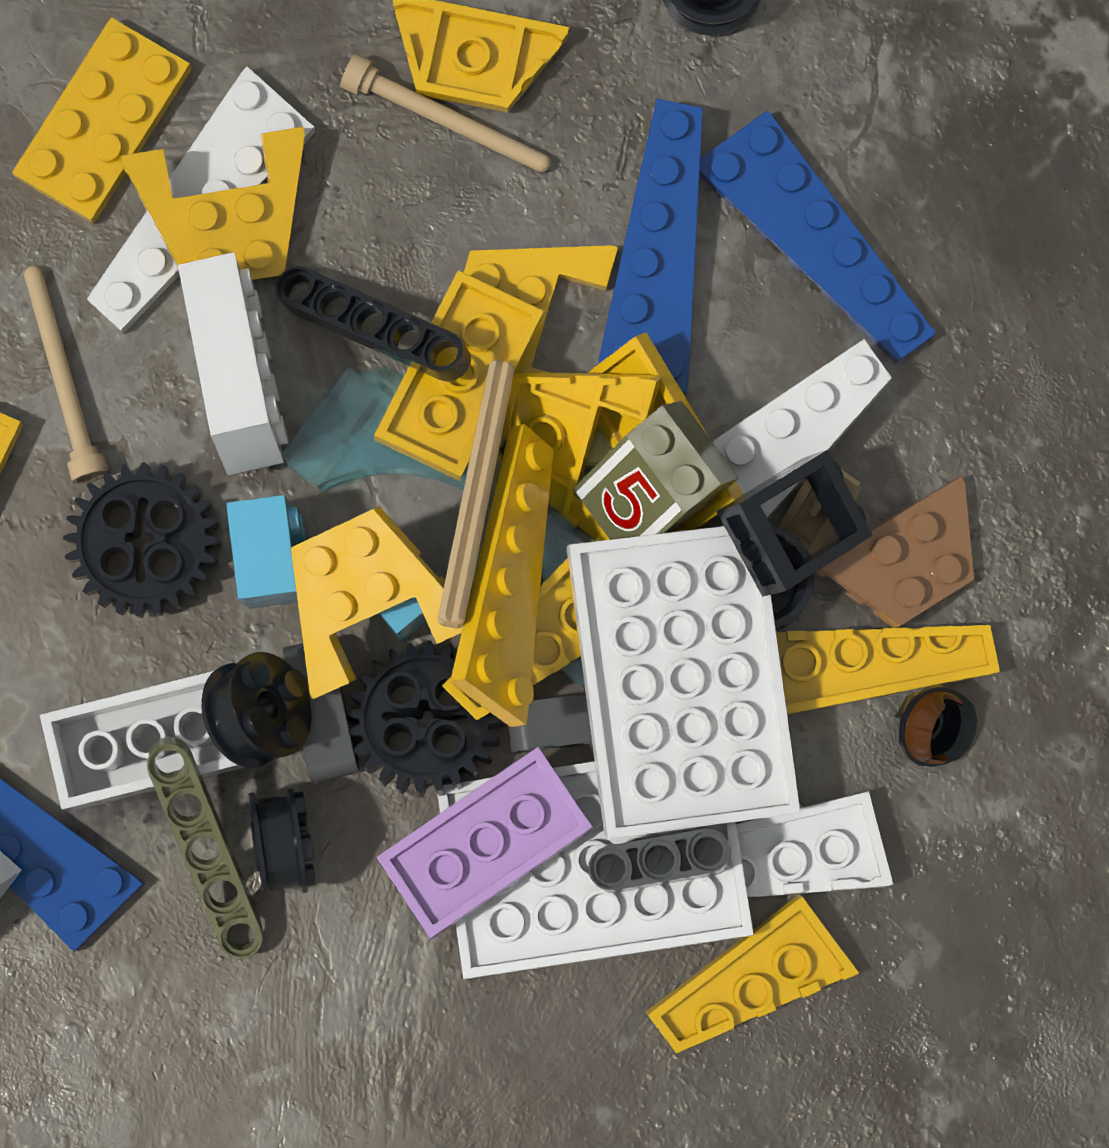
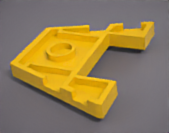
M304 127L260 134L268 183L180 198L172 197L164 149L119 156L122 167L138 192L141 202L151 216L177 268L179 264L235 252L240 269L249 268L252 280L279 276L285 272L305 137Z
M607 245L470 251L464 269L465 274L544 311L543 317L514 374L517 372L550 373L533 368V363L558 280L562 278L606 291L618 253V247Z
M517 372L513 375L501 439L508 437L509 428L525 424L553 448L548 504L561 513L560 518L573 528L576 526L580 527L595 539L594 542L610 540L574 492L573 488L583 479L602 407L644 421L652 414L662 377L643 374ZM499 451V461L501 464L503 455Z
M381 507L372 509L291 547L309 692L312 699L356 680L336 633L413 597L417 599L436 644L462 633L463 626L457 629L440 625L437 620L445 579L442 576L438 577L420 557L422 553Z

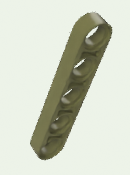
M161 738L150 748L147 760L148 774L220 947L232 958H249L256 954L261 947L263 940L262 922L190 748L179 738ZM164 750H174L182 756L184 765L175 773H165L158 768L155 758ZM182 794H192L199 798L202 809L196 815L186 817L177 813L173 803ZM207 837L217 842L220 851L216 857L203 860L194 855L191 847L199 838ZM225 880L234 884L237 889L236 897L225 903L214 900L210 895L209 889L217 881ZM239 923L247 924L254 930L255 937L248 944H234L227 936L229 928Z

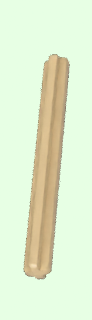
M493 360L489 363L437 619L438 623L445 627L462 628L465 622L515 370L510 362Z

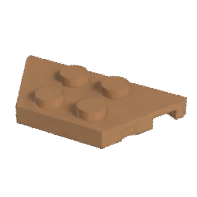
M961 476L951 480L870 529L873 536L815 572L821 577L826 575L847 590L845 593L847 596L859 604L869 606L875 616L892 628L908 622L974 580L964 479Z

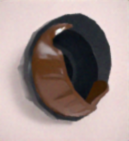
M940 685L927 687L907 695L898 711L894 714L895 740L901 746L905 757L919 766L935 767L959 759L971 746L976 734L977 716L974 705L956 690Z

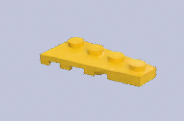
M568 557L540 585L531 678L532 685L581 656ZM451 677L442 685L476 720L490 713L450 683Z
M798 894L753 929L754 936L742 937L646 1011V1014L676 1054L732 1030L734 1026L756 1016L759 1018L771 1013L777 1007L797 998H805L822 990L821 988L829 984L860 974L801 895Z

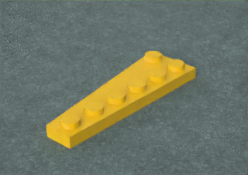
M525 424L509 428L450 683L510 727L527 724L529 704H531L534 697L531 678L553 448Z
M990 625L776 632L787 715L998 674L1000 672Z

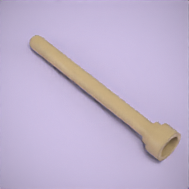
M357 53L349 61L341 79V88L355 95H359L360 92L369 95L370 92H373L538 172L549 170L551 160L546 154L379 75L380 70L373 67V61Z
M32 265L25 269L24 278L73 451L69 453L71 461L67 463L72 483L92 482L103 478V472L107 471L109 473L104 454L98 452L97 446L91 445L44 275L38 266Z

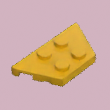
M392 0L416 93L426 97L508 113L568 40L569 27L437 0Z

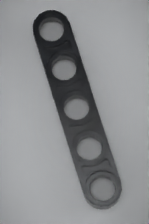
M292 267L283 272L277 280L275 293L287 310L301 318L441 381H454L462 377L469 369L471 354L460 337L453 332L305 267ZM309 282V289L303 297L296 300L289 299L290 291L296 284ZM340 297L346 299L345 306L340 313L333 316L325 315V309L330 301ZM373 314L382 315V322L376 330L367 333L361 331L363 321ZM412 330L420 331V337L414 346L409 349L398 348L399 340L406 332ZM448 347L458 348V354L452 363L447 366L436 365V358L442 350Z

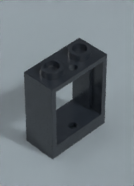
M828 450L798 460L716 511L762 597L787 591L873 536L866 524V516L863 509L854 501L843 480V472L840 466L831 458ZM806 477L838 538L792 566L760 505Z

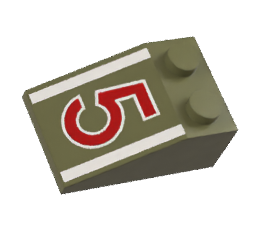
M679 401L662 405L629 432L573 490L608 538L613 540L671 533L736 482L739 477L684 403Z

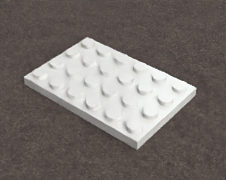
M725 527L568 545L567 555L605 839L800 813L771 595L762 597Z
M595 761L553 768L594 829L456 923L463 979L754 936L736 822L605 839ZM491 778L462 782V789L460 790L453 784L444 785L443 796L438 795L440 813ZM714 829L719 831L727 838L731 848V860L728 867L722 873L710 877L620 893H608L601 890L594 884L588 873V863L591 856L600 848L693 830ZM713 839L701 841L695 849L696 860L705 866L716 864L723 854L722 846ZM666 848L654 849L647 858V867L654 874L667 873L674 863L672 852ZM610 856L605 858L599 866L600 878L606 883L619 881L625 873V864L618 857Z

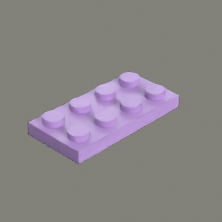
M537 747L377 856V859L430 939H434L594 828L540 748Z

